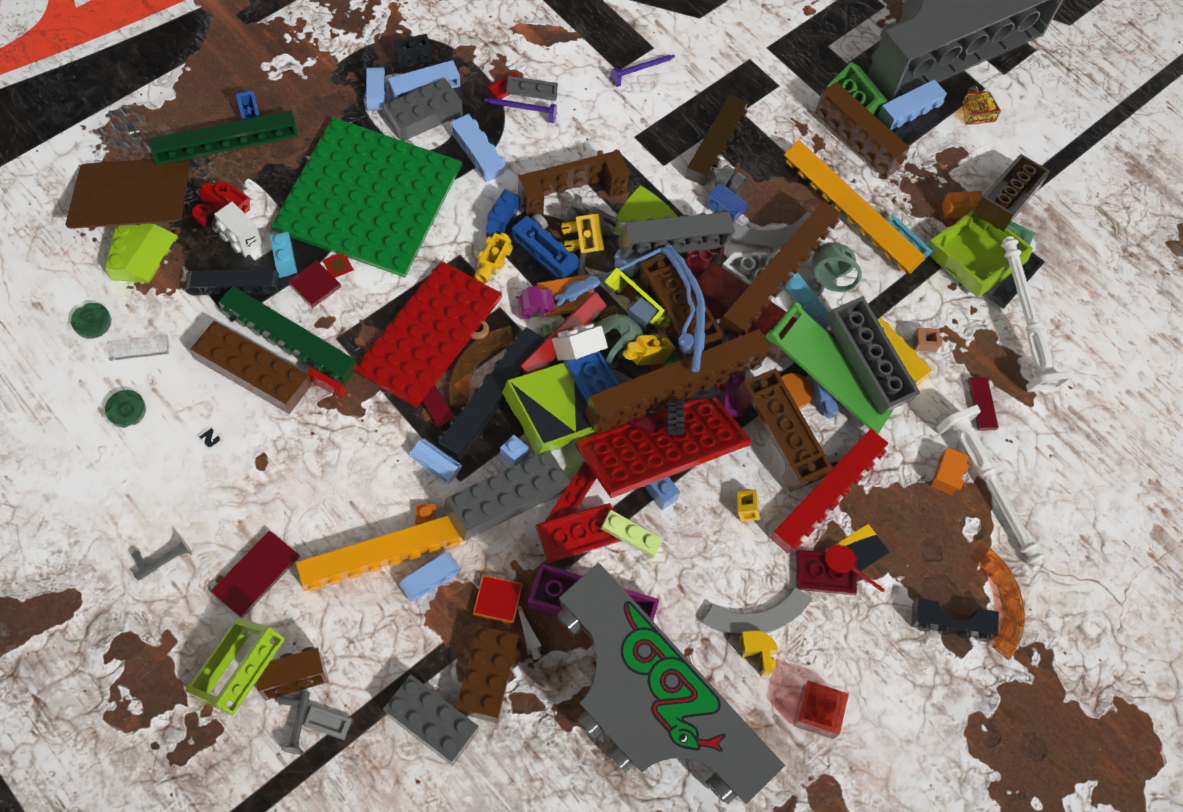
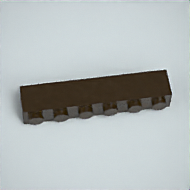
M732 95L728 96L688 165L685 175L686 179L702 186L705 185L707 180H711L714 173L713 169L718 168L721 155L724 156L728 149L727 144H731L735 134L733 133L735 131L738 132L742 123L740 122L741 119L745 120L748 110H746L748 102Z

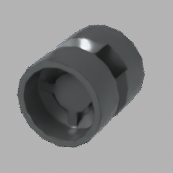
M725 165L719 172L715 185L718 186L722 183L738 195L747 181V176L740 172L735 173V169Z

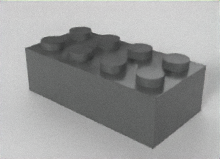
M446 78L384 104L385 117L401 141L408 140L463 115L462 101Z
M411 674L383 708L386 716L452 767L479 732V726Z

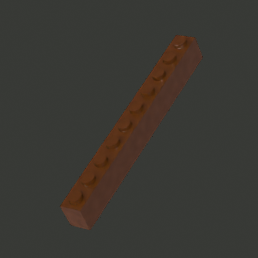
M822 201L725 313L720 326L737 338L742 333L746 334L752 326V321L756 322L760 318L763 308L767 310L772 303L771 299L773 297L777 298L782 291L781 287L788 285L792 279L791 275L793 273L796 275L802 267L801 263H806L809 260L812 250L815 252L821 244L820 241H825L829 236V230L836 228L840 222L838 217L841 212Z

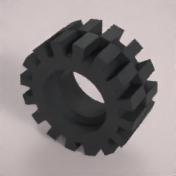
M668 399V434L684 435V399Z

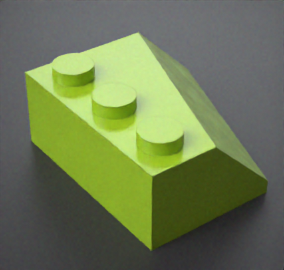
M156 224L116 226L105 267L109 277L115 281L149 283L160 267L161 260L169 253L170 246L178 239V235Z

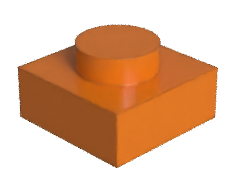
M416 504V525L436 519V504Z

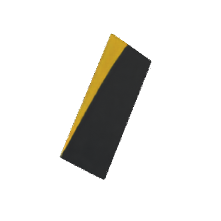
M869 524L836 544L848 547L854 555H857V569L860 572L890 552Z

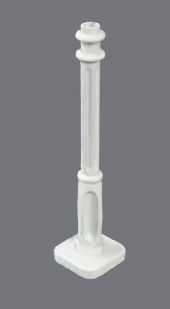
M1013 236L1003 239L1001 247L1006 251L1004 258L1009 261L1027 324L1025 329L1031 353L1039 372L1038 377L1026 385L1027 392L1059 388L1074 378L1071 371L1057 372L1054 369L1050 348L1042 329V324L1038 322L1019 257L1021 251L1017 250L1018 240L1014 239Z
M978 405L948 416L936 427L938 432L943 434L953 430L954 433L958 434L959 440L970 461L979 472L980 477L984 478L1016 535L1022 547L1020 552L1025 553L1028 558L1026 563L1031 564L1032 567L1044 563L1042 560L1044 555L1039 554L1036 548L1038 544L1033 543L997 479L996 469L993 467L984 445L971 427V421L981 412Z

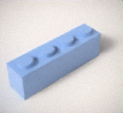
M452 60L388 78L389 90L395 100L443 78H446L452 88L460 87V75Z
M934 79L882 105L878 117L890 130L895 127L898 128L905 122L912 121L917 116L924 115L935 107H940L944 103L947 93Z
M469 114L452 121V135L485 182L503 175L505 161L502 156L496 153L495 146L489 143L485 132H481L477 121L472 119Z

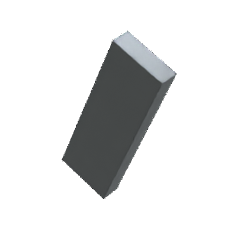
M507 76L506 94L553 101L557 99L558 83Z

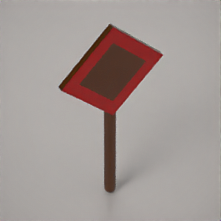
M337 254L323 260L328 272L334 278L354 270L347 256Z

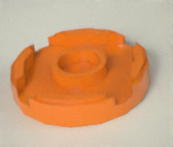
M795 373L786 374L781 377L798 408H804L813 396V387L806 377Z

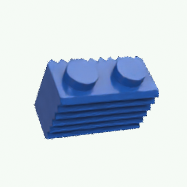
M722 183L708 194L706 205L711 211L730 212L733 223L746 211L748 205L745 200Z

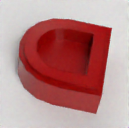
M198 204L192 209L193 218L201 225H204L215 214L214 209L205 204Z

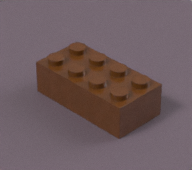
M482 626L477 627L456 706L458 711L465 716L494 723L499 722L519 642V635Z

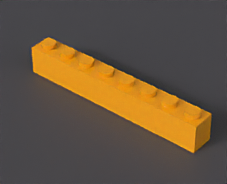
M445 516L296 562L304 590L316 591L323 585H335L346 578H358L362 573L368 571L371 573L381 570V567L387 565L396 566L403 560H415L423 554H434L448 546L449 548L456 547L463 540L450 518Z

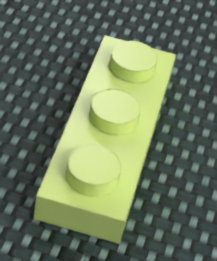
M612 510L608 512L600 528L652 558L656 555L663 540Z

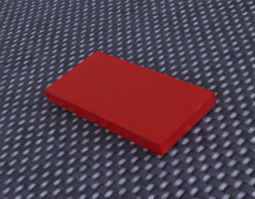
M611 503L536 524L535 527L547 563L550 564L622 542V540L600 529L610 510L613 511Z

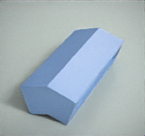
M424 438L419 439L415 447L410 451L412 459L447 484L451 483L462 467L460 463Z

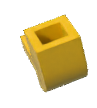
M762 631L742 632L739 636L742 657L758 656L761 677L770 676L773 669H775V659L771 655L778 651L776 642L770 635Z

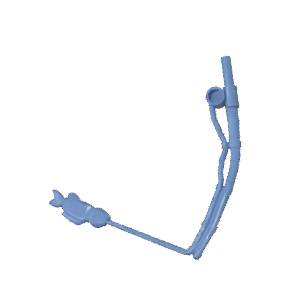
M668 243L664 248H658L618 269L620 271L660 252L665 254L672 262L687 289V302L690 306V314L678 341L683 353L690 354L694 352L692 371L699 372L701 354L705 343V301L698 282L686 265L685 260ZM613 271L600 277L591 275L585 280L574 281L564 288L565 292L563 294H558L554 297L555 300H558L556 306H560L565 300L572 302L589 290L595 289L601 284L602 279L609 277ZM690 286H692V288H693V290H694V293H695V295H696V300H697V307H696V308H695V306H694V304H693V302H692V299H691V295H690V293H691V288H690ZM696 313V326L693 337L686 332Z

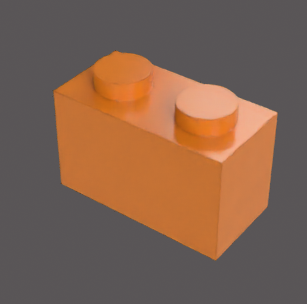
M982 191L948 192L941 204L945 219L963 218L974 210L983 196Z
M947 447L940 456L930 486L950 495H953L956 490L960 491L964 483L962 476L966 474L969 468L967 463L969 456Z

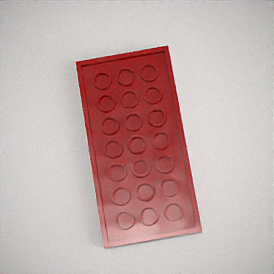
M441 261L354 368V372L417 408L433 385L437 383L471 339L474 332L478 330L481 323L501 300L502 293Z
M716 397L698 401L697 399H691L684 402V435L668 434L667 408L653 413V415L660 418V422L650 435L625 423L606 432H601L575 442V448L610 498L617 497L751 445L749 436Z

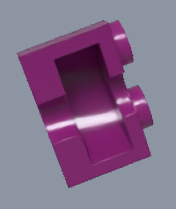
M538 286L528 287L521 291L522 294L516 297L520 320L531 318L535 312L547 314L555 310L552 290L548 287L546 290L539 289Z

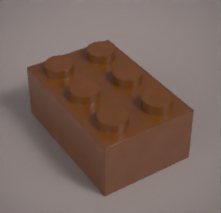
M307 647L302 649L300 653H286L281 655L280 659L270 661L256 681L258 692L267 701L280 697V695L284 696L328 683L329 680L321 652L318 648Z

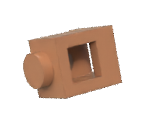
M918 327L912 336L913 349L916 352H937L943 344L940 329Z

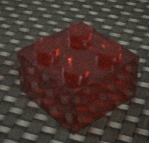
M808 680L802 686L793 726L835 739L841 732L849 693Z

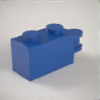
M507 189L503 190L487 215V238L489 236L493 237L494 233L498 234L499 232L504 233L520 209V195Z

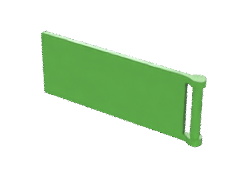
M793 301L774 329L767 333L766 339L780 347L869 429H873L878 434L893 410L880 415L839 342L804 312L797 301ZM794 314L799 315V318L781 340L779 333Z

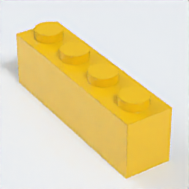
M882 318L878 319L916 386L928 378L932 369L891 328L888 322H885Z

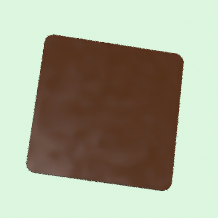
M154 159L86 163L81 165L65 223L66 227L76 229L179 221L183 214L190 159L156 165Z

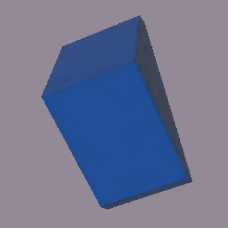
M254 91L236 93L242 120L259 117L260 114Z

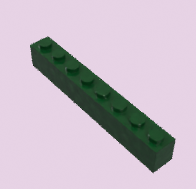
M289 110L150 138V145L156 165L299 136L293 112Z
M232 286L219 301L223 315L228 318H234L242 327H249L257 336L262 335L270 344L274 346L277 344L288 355H295L303 364L308 363L313 366V369L328 375V377L343 385L355 373L354 368L357 366L354 358L236 287Z

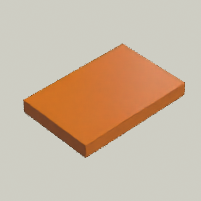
M591 274L537 283L539 289L546 290L547 287L551 289L554 299L556 295L563 294L565 292L564 288L577 280H585ZM594 289L577 297L572 302L565 300L560 306H556L558 300L554 299L555 310L542 314L543 318L573 313L594 292Z

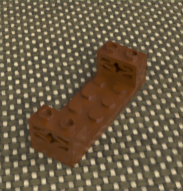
M620 150L518 175L520 203L525 216L531 218L535 213L543 215L544 196L556 192H564L572 188H580L591 183L595 184L600 181L604 182L610 197L620 196L627 191L629 170Z
M664 254L640 263V282L647 294L653 292L656 294L680 337L684 324L690 314V306L686 295L687 289L676 268ZM690 286V288H691V293H690L691 299H692V302H693V304H694V306H695V308H696V307H697L696 295H695V293H694V290H693L692 286ZM706 304L703 351L722 344L723 337L721 329ZM696 313L686 332L693 337L696 326ZM679 344V351L684 359L694 355V352L690 354L683 353Z
M772 369L743 381L735 395L744 410L754 406L786 463L788 469L781 477L789 492L792 493L823 479L833 467L777 369Z

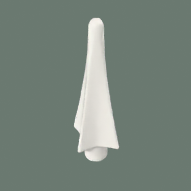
M519 606L517 610L524 631L528 655L532 653L534 660L541 658L540 651L542 650V645L533 632L522 607Z

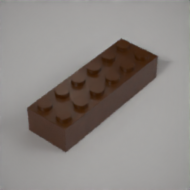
M838 82L822 91L815 111L818 118L822 119L830 129L834 130L842 140L846 141L854 151L858 152L867 163L871 164L885 178H888L900 169L910 147Z
M216 321L210 324L190 348L196 361L288 414L292 412L312 386L309 374Z

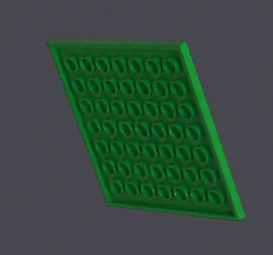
M333 117L272 223L271 230L277 233L289 232L291 238L336 254H342L347 256V258L406 278L462 166V161Z

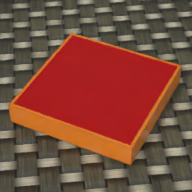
M483 575L473 616L514 624L523 584Z

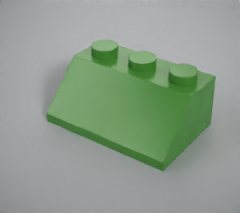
M852 62L827 85L829 87L838 82L872 114L878 112L882 105L888 102L863 70Z

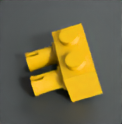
M599 214L578 216L576 221L562 223V228L569 227V229H562L563 234L578 232L579 239L566 240L564 242V246L572 245L571 247H565L568 251L581 250V253L604 250Z

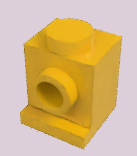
M757 489L737 491L738 514L741 522L761 520Z

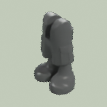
M576 194L571 208L567 211L564 223L576 221V217L579 215L599 214L602 235L612 236L619 220L594 206L590 210L582 204V197Z

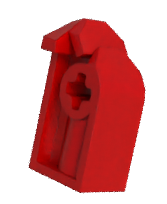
M227 182L206 183L199 189V196L203 204L212 207L216 211L221 210L231 202L245 214L250 211V197Z

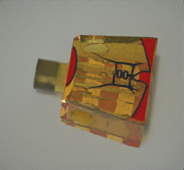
M972 86L968 89V94H966L962 102L965 125L996 122L1001 110L989 91L979 92L977 86Z

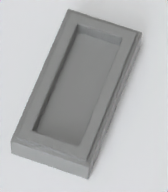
M311 705L303 726L345 740L352 723V718Z

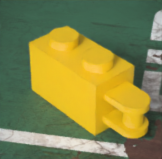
M666 334L641 335L637 337L635 342L628 344V349L623 351V356L628 360H633L636 365L664 364L675 347Z

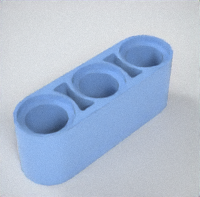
M384 67L367 68V111L385 110Z
M447 552L405 577L399 585L410 602H413L457 575L461 568L450 552Z

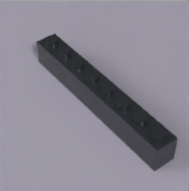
M528 327L516 335L513 345H509L506 348L504 357L496 361L491 374L488 373L484 377L481 387H477L474 390L472 399L464 403L459 416H455L450 422L449 429L441 433L438 439L440 450L460 461L506 399L502 392L507 381L525 374L519 365L545 340L543 336Z

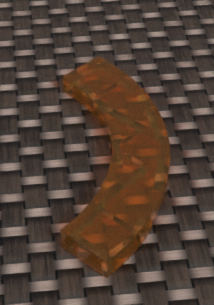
M511 326L491 331L484 338L477 339L460 356L453 369L449 384L450 408L463 406L465 402H469V384L480 363L497 350L513 345L514 339Z
M990 549L978 562V565L996 584L1000 593L1003 623L992 647L1009 660L1017 650L1023 634L1025 623L1024 602L1013 573L1001 557Z

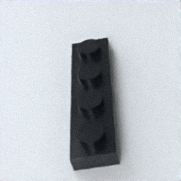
M1033 252L1028 262L1022 265L1027 282L1045 262ZM1012 273L989 298L1003 309L1018 294Z

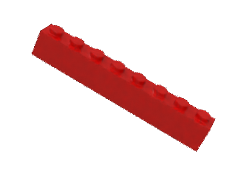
M870 428L776 528L770 539L787 554L792 549L796 551L803 543L801 539L804 536L808 538L815 531L813 526L817 522L821 524L828 515L825 513L829 509L833 511L839 505L838 499L841 496L845 498L851 492L850 486L853 483L857 485L863 479L862 473L865 470L869 472L875 466L874 460L876 458L880 460L886 454L885 448L889 443Z

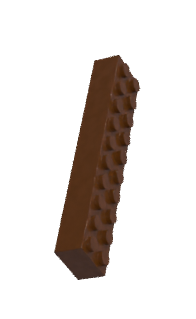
M760 329L703 351L699 372L692 371L693 356H690L592 395L589 398L585 415L595 433L600 431L606 432L612 426L617 424L623 425L633 417L640 418L648 411L661 409L664 405L668 404V399H681L685 396L691 397L697 391L702 389L706 391L712 388L714 384H723L734 376L740 377L746 371L759 369L771 347Z

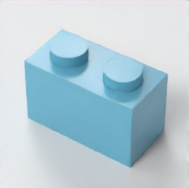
M289 232L270 235L279 278L297 275Z

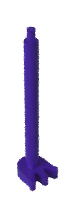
M666 55L623 70L613 68L610 71L609 79H613L612 83L619 87L621 86L622 76L670 61L672 58H675V55Z
M485 98L484 100L489 102V104L549 113V123H554L558 114L556 104H550V107L495 98Z

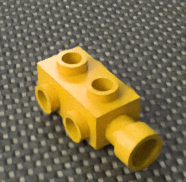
M494 233L493 237L489 236L485 243L486 249L485 251L481 250L477 258L479 269L474 276L478 281L487 283L491 274L496 275L498 270H502L504 267V259L507 255L511 254L513 249L511 239L505 233Z

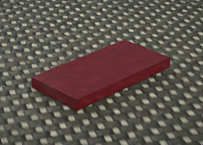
M269 530L210 592L242 619L300 558V555Z

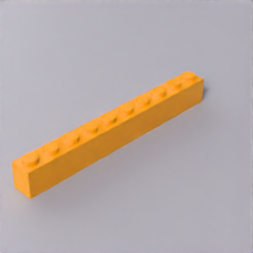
M800 140L784 154L787 159L785 162L792 169L796 167L799 170L797 173L804 180L806 178L811 181L810 186L816 191L819 189L823 193L821 196L827 202L832 201L835 204L834 208L840 211V214L844 212L848 216L846 219L853 226L857 224L862 235L872 238L871 243L877 249L881 247L885 251L884 255L890 261L894 259L898 263L896 266L903 273L907 271L911 274L925 260V256Z

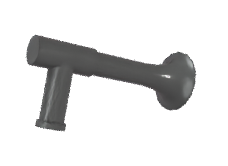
M180 537L181 541L176 548L148 565L143 560L140 551L133 552L131 556L139 568L138 571L133 573L137 581L181 554L188 553L193 555L185 540Z
M301 691L299 698L283 697L281 695L279 697V705L297 706V714L290 741L285 747L281 748L284 752L291 754L304 753L300 748L299 739L310 697V692Z

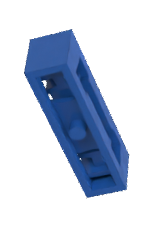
M526 216L512 228V239L558 279L569 278L578 270V257L574 253H570L561 242L556 241L550 232L542 229L534 219L532 220Z

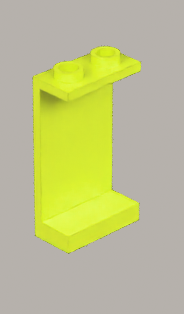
M618 268L605 280L618 293L629 283L659 310L650 323L660 330L666 329L670 325L671 321L665 310Z

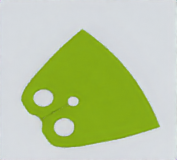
M640 185L617 214L616 218L619 222L614 231L620 236L622 230L619 228V225L622 222H629L631 220L645 221L650 218L656 220L668 216L675 218L678 216L660 198Z

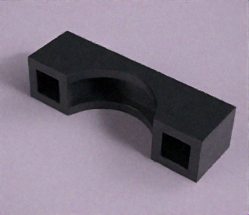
M917 598L912 603L911 627H916L919 631L924 632L933 630L938 631L941 635L956 634L960 638L974 637L978 638L981 642H990L998 636L999 612L978 608L968 620L960 621L946 615L941 609L939 601Z

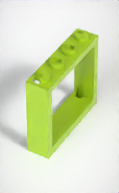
M236 617L185 691L202 703L233 716L285 638L268 626ZM243 629L247 630L245 635L241 634ZM250 634L259 635L218 696L211 695L210 692ZM271 639L276 640L274 644L270 643L269 641ZM229 700L233 702L230 709L226 706Z

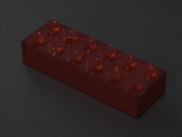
M714 261L697 279L707 308L720 319L723 318L725 313L749 287ZM773 302L767 310L763 308L762 314L756 322L752 321V326L746 334L760 329L766 339L767 333L774 329L786 313L785 310ZM792 317L779 333L781 340L797 320L795 317ZM766 339L771 347L769 353L779 359L784 351Z

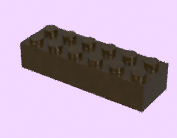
M1020 154L982 196L973 214L1004 232L1042 186L1050 170Z

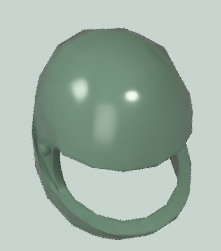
M827 242L820 245L813 254L812 270L816 280L824 288L835 292H846L855 288L861 281V268L856 263L855 254L848 246L839 242ZM853 268L857 270L856 280L848 286H837L832 281V278L847 275Z
M623 314L610 315L598 324V326H602L608 348L603 350L612 349L606 363L613 369L621 367L618 361L624 357L623 351L628 349V344L635 342L638 336L644 335L635 320ZM617 353L618 360L612 363V360Z

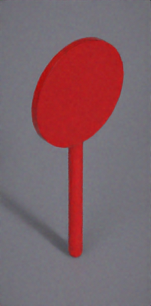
M834 545L827 550L825 561L831 570L838 573H846L852 570L881 592L885 591L884 588L854 567L855 555L851 549L844 545Z

